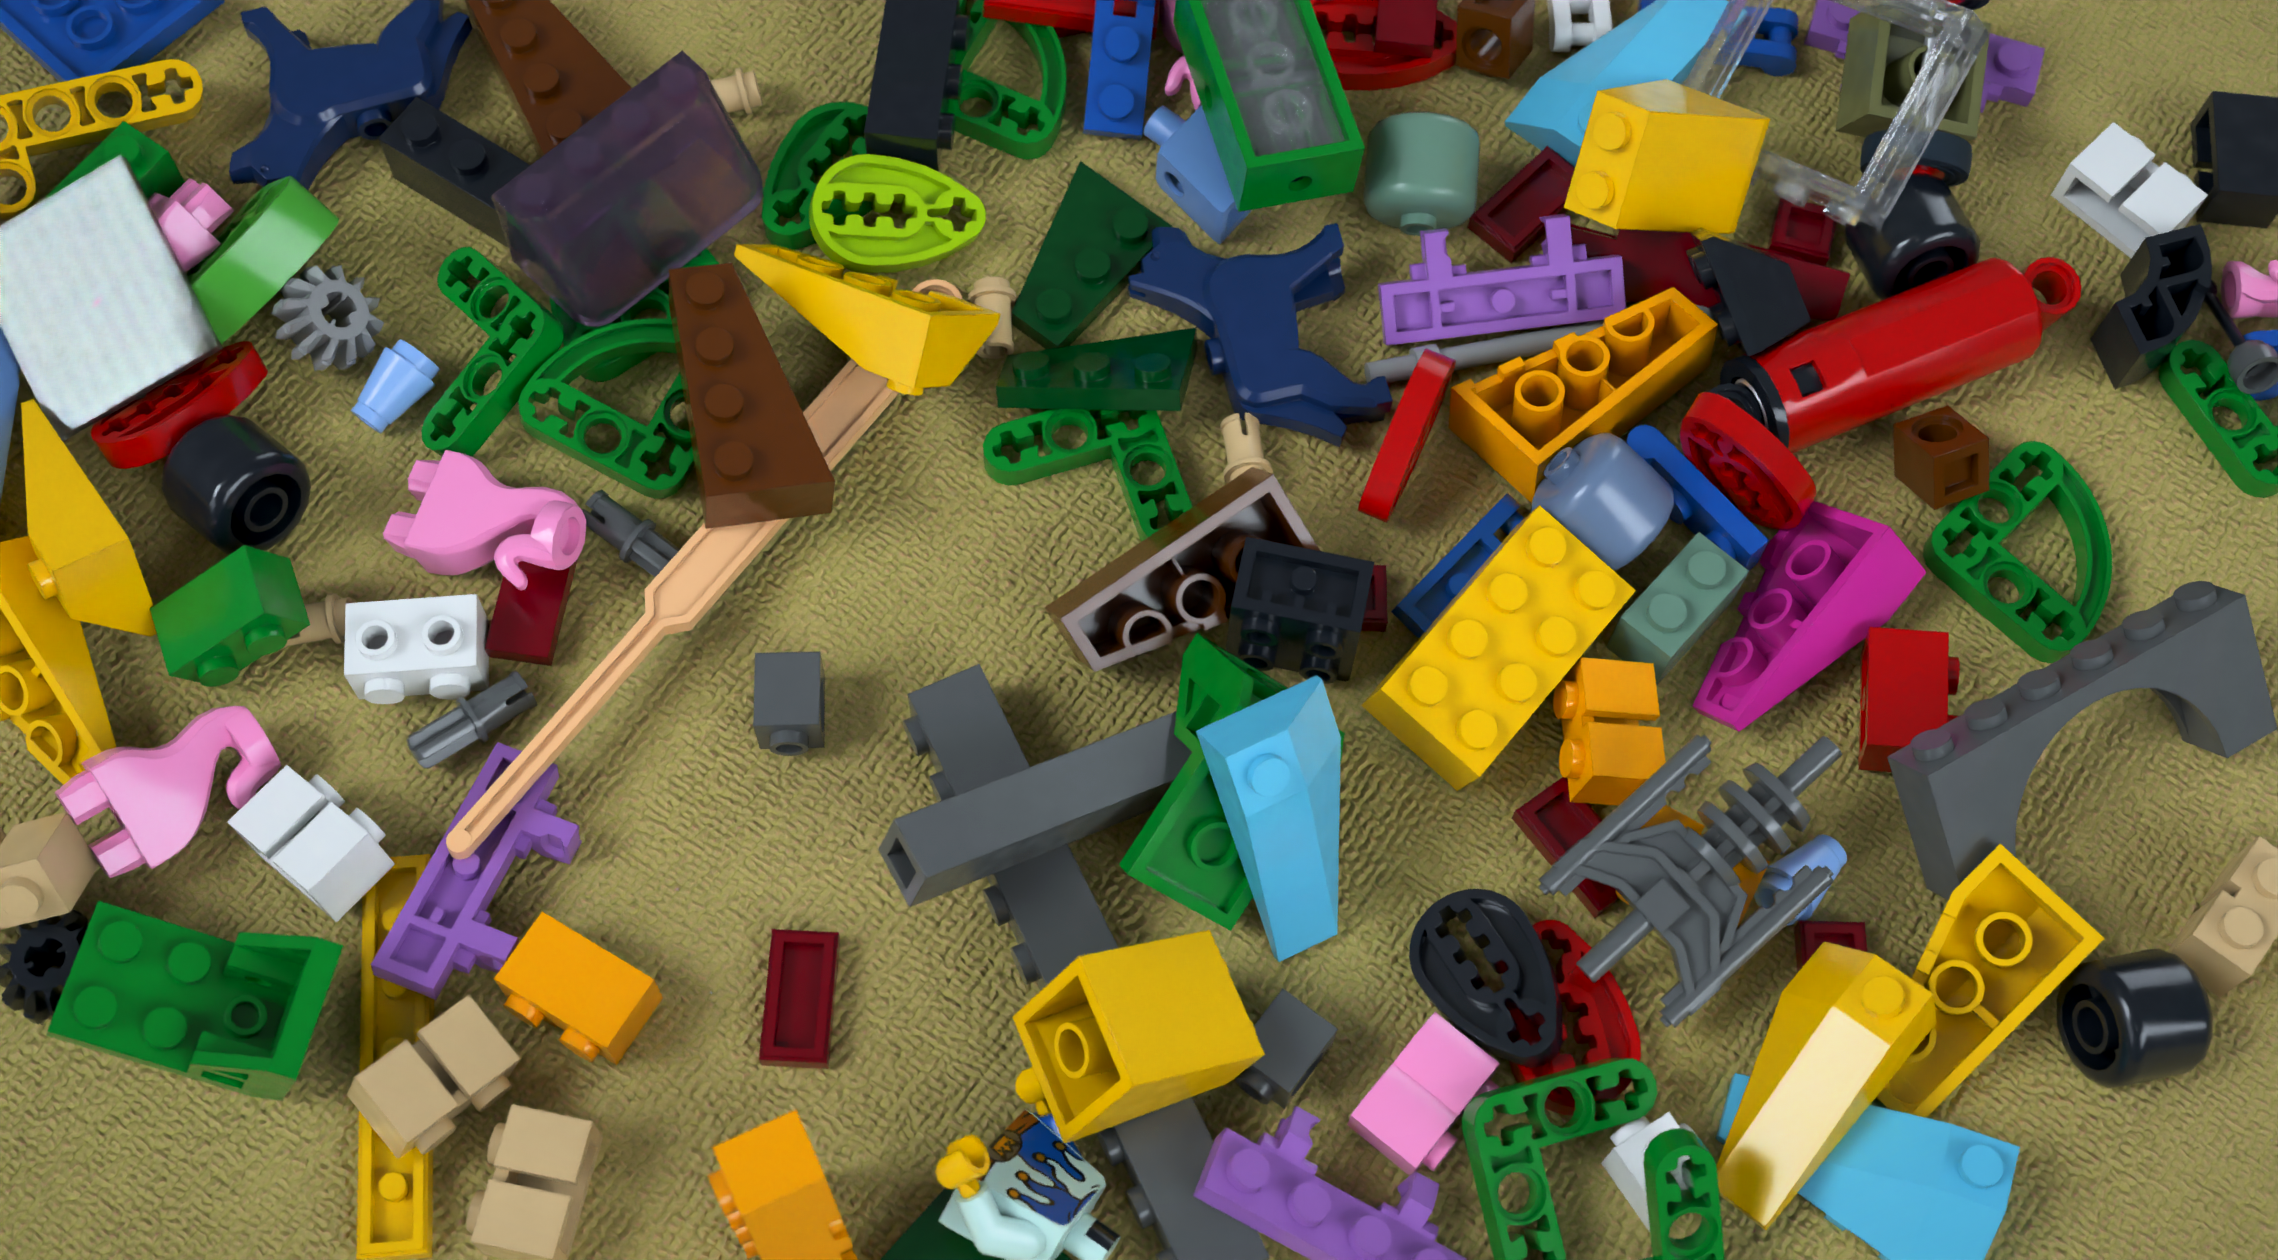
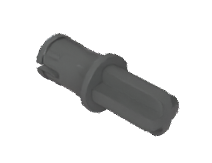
M603 490L597 491L585 503V505L593 509L590 513L582 509L586 518V527L620 551L619 559L625 563L633 560L654 577L661 572L680 550L655 531V522L650 519L641 521L610 498L609 494Z
M513 671L508 677L468 701L463 697L456 700V708L410 734L406 740L408 748L418 764L424 769H429L476 740L484 744L489 740V732L529 708L536 707L537 702L532 692L526 693L524 690L528 685L517 671Z

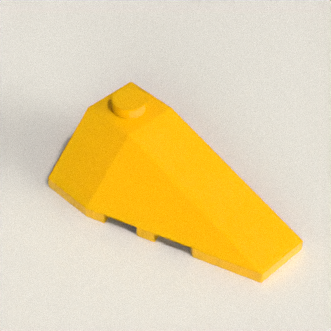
M1823 942L1781 993L1717 1163L1719 1195L1767 1231L1936 1025L1934 994L1876 954Z

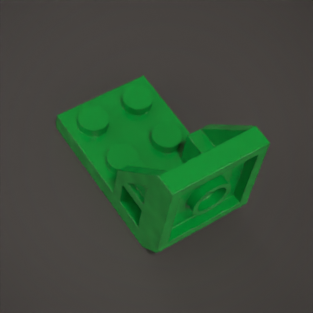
M1197 633L1183 653L1174 735L1192 753L1119 865L1127 875L1231 931L1252 900L1253 895L1196 731L1284 691L1288 687ZM1338 728L1339 733H1340V736H1341V758H1342V751H1343V743H1344L1345 733L1342 732V731Z
M98 901L46 1036L251 1097L282 1101L298 1077L344 945L313 936L239 932L235 942H231Z

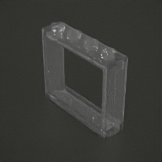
M1729 0L1683 85L1719 99L1773 0ZM1830 0L1935 39L1937 42L1856 187L1762 148L1750 185L1754 186L1758 178L1775 185L1772 190L1775 194L1795 205L1805 207L1809 199L1826 206L1823 213L1840 224L1846 225L1848 223L1856 226L1859 220L1881 230L1990 34L1973 10L1946 0Z

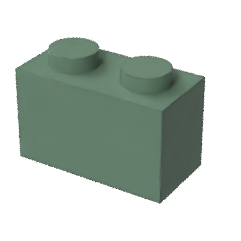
M1698 532L1620 617L1607 648L1623 661L1654 663L1657 686L1733 602L1749 570Z

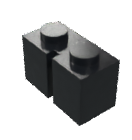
M2212 91L2191 122L2193 167L2213 169V172L2198 171L2194 176V184L2208 195L2196 211L2197 222L2267 229L2278 214V97Z

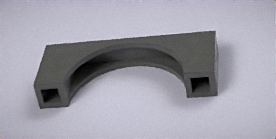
M2199 580L2184 584L2174 591L2173 596L2148 610L2130 614L2122 621L2120 626L2097 639L2077 644L2071 649L2070 654L2043 669L2024 674L2018 679L2017 684L1990 699L1980 700L1969 705L1965 709L1964 714L1937 729L1927 730L1916 735L1909 745L1887 757L1926 888L1949 900L1951 893L1999 844L2003 845L2016 857L2015 844L2018 812L2025 787L2035 764L2053 737L2069 720L2092 703L2108 695L2124 690L2150 688L2159 696L2171 712L2178 726L2182 741L2225 758H2229L2277 730L2246 596L2213 585L2207 581Z

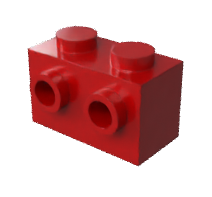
M1869 627L1861 652L1858 770L1891 772L1887 758L1889 755L1909 745L1916 735L1927 730L1937 729L1958 717V715H1948V695H1956L1960 673L1959 657L1948 656L1949 632Z

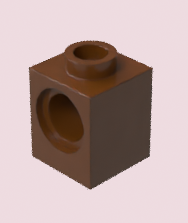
M1462 0L1457 7L1456 66L1478 71L1486 77L1510 79L1533 50L1535 0Z
M1947 405L1893 424L1894 476L1932 509L1936 510L1989 491V438Z

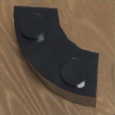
M2201 224L2146 237L2120 274L2125 298L2113 305L2090 338L2115 390L2128 386L2154 371L2166 359L2196 319L2205 294L2210 289L2212 278L2210 249Z

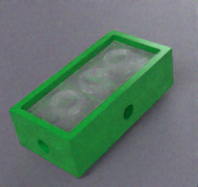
M1176 0L1173 24L1238 212L1354 192L1365 146L1310 0Z

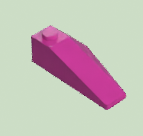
M1813 500L1798 526L1786 530L1779 529L1767 544L1759 561L1765 568V572L1756 591L1745 592L1737 610L1744 616L1734 638L1720 645L1692 707L1699 714L1740 732L1865 639L1869 627H1881L1889 621L1926 574L1925 569L1890 526Z

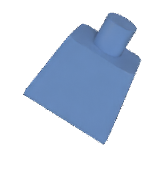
M1202 105L1187 120H1184L1166 106H1161L1151 115L1144 129V135L1161 146L1157 153L1156 181L1159 187L1207 235L1220 245L1252 210L1242 212L1237 210Z

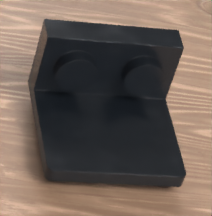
M1246 537L1231 604L1226 650L1260 671H1269L1275 667L1299 672L1306 680L1317 675L1322 679L1323 684L1334 683L1336 680L1349 681L1361 634L1374 562Z

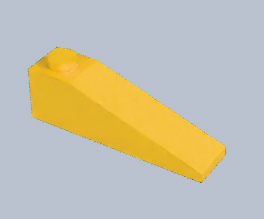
M736 244L734 256L864 370L888 378L886 387L899 393L920 396L923 395L924 388L950 386L999 323L1000 313L944 293L931 290L926 295L914 291L896 289L898 280L881 275L872 276L858 272H845L844 277H842L844 266L840 263L774 244Z
M31 399L21 403L28 536L38 558L28 563L27 566L39 592L45 600L56 595L71 619L149 637L156 635L157 632L150 611L153 603L129 537L35 400Z
M29 536L0 542V722L10 719L26 735L27 750L64 785L75 775L85 770L81 764L82 762L117 746L81 622L69 617L56 595L46 600L42 597L27 566L28 563L38 558Z
M2001 844L1951 893L1911 979L1934 994L1936 1025L1876 1096L1888 1109L1927 1118L2105 939Z

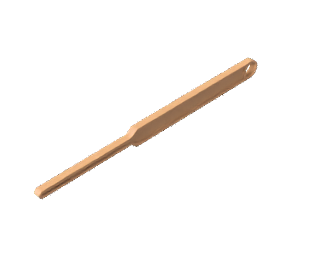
M940 279L923 281L912 290L928 295L929 291L933 290L963 300L960 291L953 284ZM852 358L803 412L830 471L899 394V392L886 387L888 378L864 370ZM788 519L705 529V523H703L644 589L645 614L447 835L446 845L453 858L462 860L472 855L660 640L667 634L692 630Z

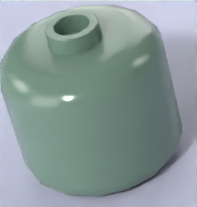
M1406 112L1394 114L1378 121L1369 132L1367 141L1363 198L1369 215L1386 226L1398 228L1401 232L1413 236H1420V231L1442 228L1448 230L1464 224L1474 214L1477 204L1480 142L1477 131L1461 119L1434 112Z

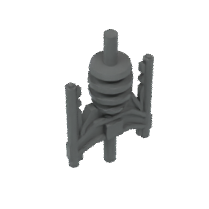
M1696 734L1584 838H1580L1551 865L1552 867L1538 879L1541 883L1538 888L1545 895L1550 893L1554 896L1560 891L1564 896H1567L1585 878L1615 888L1634 909L1576 962L1579 969L1595 983L1653 930L1670 948L1679 980L1659 999L1665 1005L1660 1011L1662 1015L1660 1021L1667 1028L1670 1025L1676 1028L1686 1017L1692 1016L1715 995L1725 981L1834 882L1831 878L1834 874L1828 867L1821 868L1817 866L1812 871L1808 865H1804L1791 877L1793 884L1789 890L1783 891L1778 889L1772 895L1774 898L1772 906L1769 908L1760 906L1737 927L1748 895L1738 885L1741 881L1732 868L1740 862L1755 874L1760 873L1768 867L1766 859L1757 848L1761 843L1782 855L1791 846V842L1781 826L1787 822L1798 831L1803 832L1811 818L1796 797L1842 756L1839 748L1826 736L1823 735L1779 777L1774 776L1762 765L1753 763L1743 769L1746 779L1751 784L1747 791L1735 782L1727 780L1719 787L1718 791L1729 809L1723 813L1712 803L1705 801L1697 810L1699 818L1708 829L1702 835H1699L1688 826L1685 828L1679 820H1671L1641 828L1667 804L1665 798L1668 792L1676 791L1679 793L1686 787L1684 780L1688 774L1699 775L1712 763L1706 756L1711 751L1709 746L1712 744L1705 735L1700 737Z

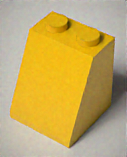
M1668 79L1599 90L1596 93L1564 208L1614 229L1692 232L1699 228H1704L1714 233H1734L1771 118Z
M1210 930L1079 956L1012 1016L1064 1143L1076 1141L1225 1085L1265 1055L1258 1040L1255 1027L1247 1015L1229 974L1228 966L1222 958Z

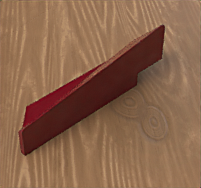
M1570 223L1572 245L1585 244L1587 258L1616 254L1622 256L1626 301L1641 302L1674 287L1695 305L1708 308L1718 303L1713 288L1705 290L1702 284L1699 285L1689 263L1686 250L1696 247L1690 232L1614 229V233L1609 234ZM1737 241L1780 258L1789 264L1810 318L1833 320L1837 317L1851 273L1811 263L1808 259Z

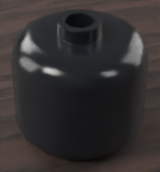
M1926 173L1903 174L1885 180L1869 190L1854 205L1845 224L1846 244L1869 286L1881 301L1976 264L1979 260L1980 239L1952 191L1941 178Z
M223 415L202 421L188 430L172 447L164 464L162 491L170 509L226 554L233 553L243 545L263 551L269 550L284 540L298 525L309 504L311 481L305 464L253 421L245 417Z
M2148 949L2079 964L2061 982L2056 999L2057 1025L2061 1040L2073 1064L2087 1079L2107 1088L2129 1086L2188 1073L2205 1058L2213 1037L2211 1005L2207 991L2196 972L2177 955L2161 949Z

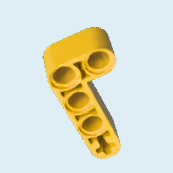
M166 59L0 95V120L8 125L7 136L0 142V179L3 177H15L22 180L27 187L25 196L20 202L13 205L0 203V219L7 222L21 221L28 218L38 206L40 200L39 189L29 157L103 141L123 121L138 131L144 132L184 123L193 119L200 112L203 103V85L198 71L187 62L179 59ZM177 80L180 88H191L184 92V102L173 103L170 95H159L166 92V81ZM147 84L148 97H150L151 109L153 111L143 112L139 85ZM108 92L123 93L132 102L131 110L120 118L104 116L98 111L96 105L100 97ZM47 105H58L64 107L70 113L71 118L69 124L64 129L49 132L41 129L35 123L37 113Z

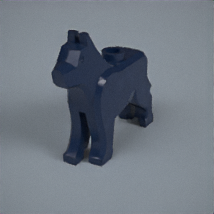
M413 0L385 26L379 35L377 43L312 49L305 32L303 33L300 29L290 31L266 6L240 12L248 37L258 43L270 59L269 93L271 106L263 130L253 141L232 153L229 173L233 184L254 183L259 184L263 188L269 183L287 176H293L309 190L322 166L341 145L351 138L360 136L367 140H378L416 97L439 110L445 98L454 63L461 47L473 29L469 15L456 12L444 20V0Z
M1337 223L1324 226L1322 231L1313 240L1293 251L1271 255L1245 254L1231 258H1222L1202 252L1192 246L1185 232L1179 228L1157 227L1152 230L1153 250L1141 260V273L1129 276V296L1180 316L1211 338L1205 340V354L1212 376L1223 375L1232 409L1235 414L1239 413L1242 420L1245 421V413H1250L1259 420L1260 424L1291 429L1314 436L1337 447L1341 446L1345 438L1346 425L1365 421L1374 423L1384 420L1385 414L1391 411L1393 402L1385 376L1376 377L1366 384H1358L1351 381L1319 355L1311 351L1299 349L1296 312L1331 300L1335 301L1345 294L1346 288L1339 256L1343 255L1344 243Z

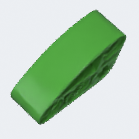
M293 176L279 179L260 189L218 235L216 239L221 245L209 256L189 269L178 282L212 351L217 349L240 329L296 274L328 238L339 222V218ZM170 292L164 301L181 335L199 350Z

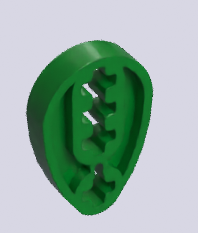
M832 102L820 105L801 116L785 136L770 164L763 188L762 220L765 235L771 244L792 250L816 244L809 222L810 203L817 186L814 175L823 176L833 165V153L842 157L849 151L850 133L856 136L864 133L868 106L854 102ZM860 137L853 143V155L866 154L865 138ZM832 199L829 209L822 210V212L831 214L835 225H843L848 215L854 214L864 217L872 210V202L862 201L859 210L846 211L843 209L842 200ZM796 213H800V224L789 221L784 227L780 226V216L790 219Z

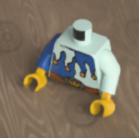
M1033 1067L1021 1071L1016 1079V1092L1025 1103L1035 1104L1037 1111L1031 1113L1025 1109L987 1149L984 1143L972 1134L948 1145L947 1156L942 1157L937 1164L936 1176L944 1187L955 1190L939 1222L974 1242L976 1248L982 1254L1005 1260H1055L1064 1249L1080 1260H1107L1121 1236L1090 1214L1106 1187L1104 1176L1083 1158L1074 1141L1063 1142Z

